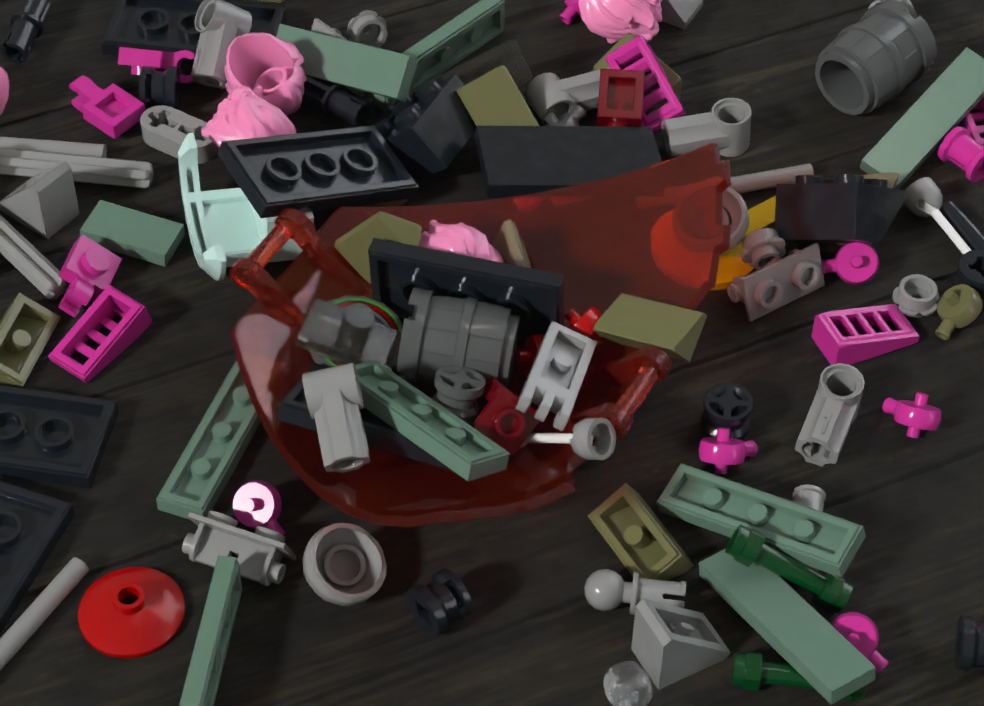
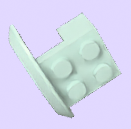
M188 133L178 151V164L187 228L199 267L213 279L220 281L225 277L226 267L311 258L313 213L306 212L260 218L241 188L201 191L198 148L194 133Z

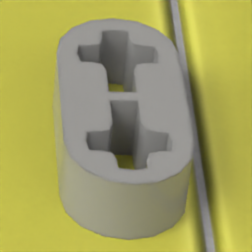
M165 105L150 107L140 117L144 142L157 150L178 158V151L186 135L194 133L198 148V164L209 162L217 154L218 146L201 134V129L207 124L203 120Z

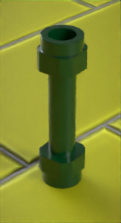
M742 525L736 528L725 551L733 556L735 561L747 567L754 562L813 593L812 602L825 609L830 608L838 613L844 608L853 589V585L845 581L844 577L841 578L830 573L822 575L765 544L766 535L753 528L748 529Z
M734 653L732 686H740L742 689L759 691L760 683L815 689L790 664L762 661V653ZM866 685L841 700H864Z

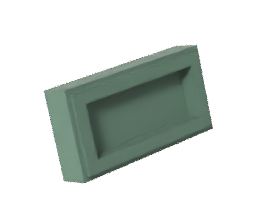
M99 200L81 227L80 236L83 234L108 250L166 267L184 238L185 231L184 224Z

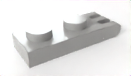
M552 321L543 338L515 409L525 413L531 403L538 405L534 415L535 419L544 422L548 412L551 411L556 414L553 427L563 431L572 412L597 341Z

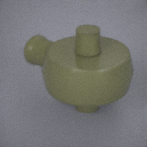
M959 284L946 290L940 297L937 304V312L942 322L935 331L939 338L949 340L955 328L965 327L979 316L982 310V299L975 289L966 284Z

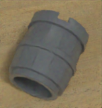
M885 0L875 4L866 11L858 22L842 29L837 37L818 56L815 76L824 97L832 106L850 115L868 114L884 103L894 100L908 84L918 81L931 70V62L937 57L935 37L927 22L920 15L913 19L910 14L904 11L909 6L903 2Z
M413 288L408 304L415 305L413 317L409 316L408 319H404L397 362V373H400L399 377L416 388L419 384L436 388L434 386L436 371L447 365H455L476 370L482 374L486 382L493 376L509 388L521 316L513 315L511 308L479 301V298L435 295L433 290Z

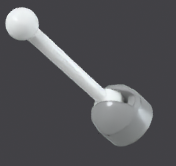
M924 177L912 183L905 190L904 204L918 217L932 216L962 254L972 251L939 211L942 206L943 195L935 182L930 177Z
M586 418L574 425L573 433H530L520 448L526 446L527 443L570 444L573 451L581 458L605 460L614 451L616 433L609 420L605 418Z

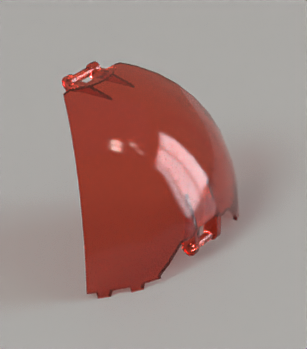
M710 143L676 158L637 171L535 194L426 206L340 207L332 213L317 231L315 225L304 212L285 208L275 219V227L247 258H240L229 270L232 281L242 289L249 290L256 298L229 331L237 362L250 399L271 441L290 468L319 497L347 515L376 525L410 528L492 519L535 509L553 503L555 500L576 491L573 488L574 470L586 459L579 457L573 451L570 444L527 443L526 446L519 448L514 455H509L506 470L471 481H466L454 471L368 447L370 462L364 464L359 469L343 473L336 471L327 472L325 470L317 431L277 420L280 402L302 378V374L306 373L315 364L309 352L310 328L317 311L329 301L346 295L372 298L371 284L334 247L335 240L379 211L419 224V226H422L421 234L424 231L428 232V223L431 220H437L441 224H458L462 222L485 234L488 243L491 245L503 222L511 219L512 222H515L524 241L531 268L564 274V315L572 307L582 315L591 306H594L604 314L621 293L695 310L709 290L715 288L720 254L728 250L730 245L731 224L722 225V192L731 185L730 160L720 161L719 144ZM289 239H293L303 251L275 282L264 267ZM564 317V326L569 328L572 324ZM603 338L595 347L572 412L563 431L553 427L556 414L549 411L544 422L539 421L531 433H573L574 425L583 419L605 418L612 423L616 433V440L624 438L633 426V415L654 384L665 379L673 366L672 360L662 350L649 345L638 349ZM517 346L516 352L517 350H522L523 347ZM515 354L509 389L520 396L527 377L523 372L522 363L516 361ZM419 384L417 387L425 395L433 396L437 393V388ZM484 396L477 398V403L482 411L489 402ZM531 403V405L537 410L538 405Z

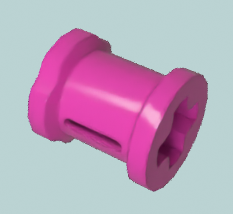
M957 126L946 135L939 146L938 158L943 162L954 163L966 172V178L969 181L978 183L984 179V146L970 137L968 129Z

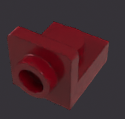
M601 68L597 126L641 127L645 71Z
M492 376L486 382L485 390L482 394L489 402L473 422V428L501 446L510 455H514L540 420L534 418L536 409L532 405H530L525 413L516 410L515 407L520 396Z

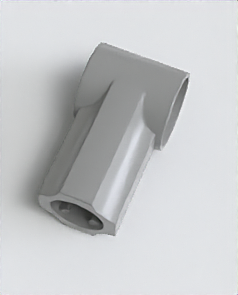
M204 0L195 16V29L200 32L191 77L194 78V82L202 86L223 89L226 88L225 84L227 83L224 70L227 48L234 38L249 34L252 26V16L248 11L224 0Z
M601 69L562 80L553 73H542L533 78L526 86L525 97L542 125L547 124L544 118L552 112L557 117L570 113L577 105L583 107L585 111L598 108Z
M724 98L713 105L712 112L662 120L661 128L667 156L673 157L713 150L725 157L742 155L748 150L750 145L751 107L742 99Z
M354 363L302 374L305 398L310 416L316 422L325 470L327 472L336 471L343 473L359 469L364 464L369 463V448L360 409L364 408Z
M832 364L821 373L816 395L795 444V450L804 457L806 462L821 467L829 463L836 464L851 424L857 418L865 380L861 372L849 364Z

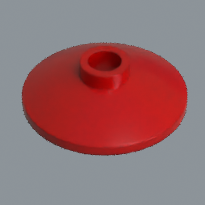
M147 567L122 568L102 576L87 589L78 608L79 627L84 639L98 652L115 658H139L162 649L175 638L184 622L185 601L181 589L168 575ZM128 601H136L132 604H124Z

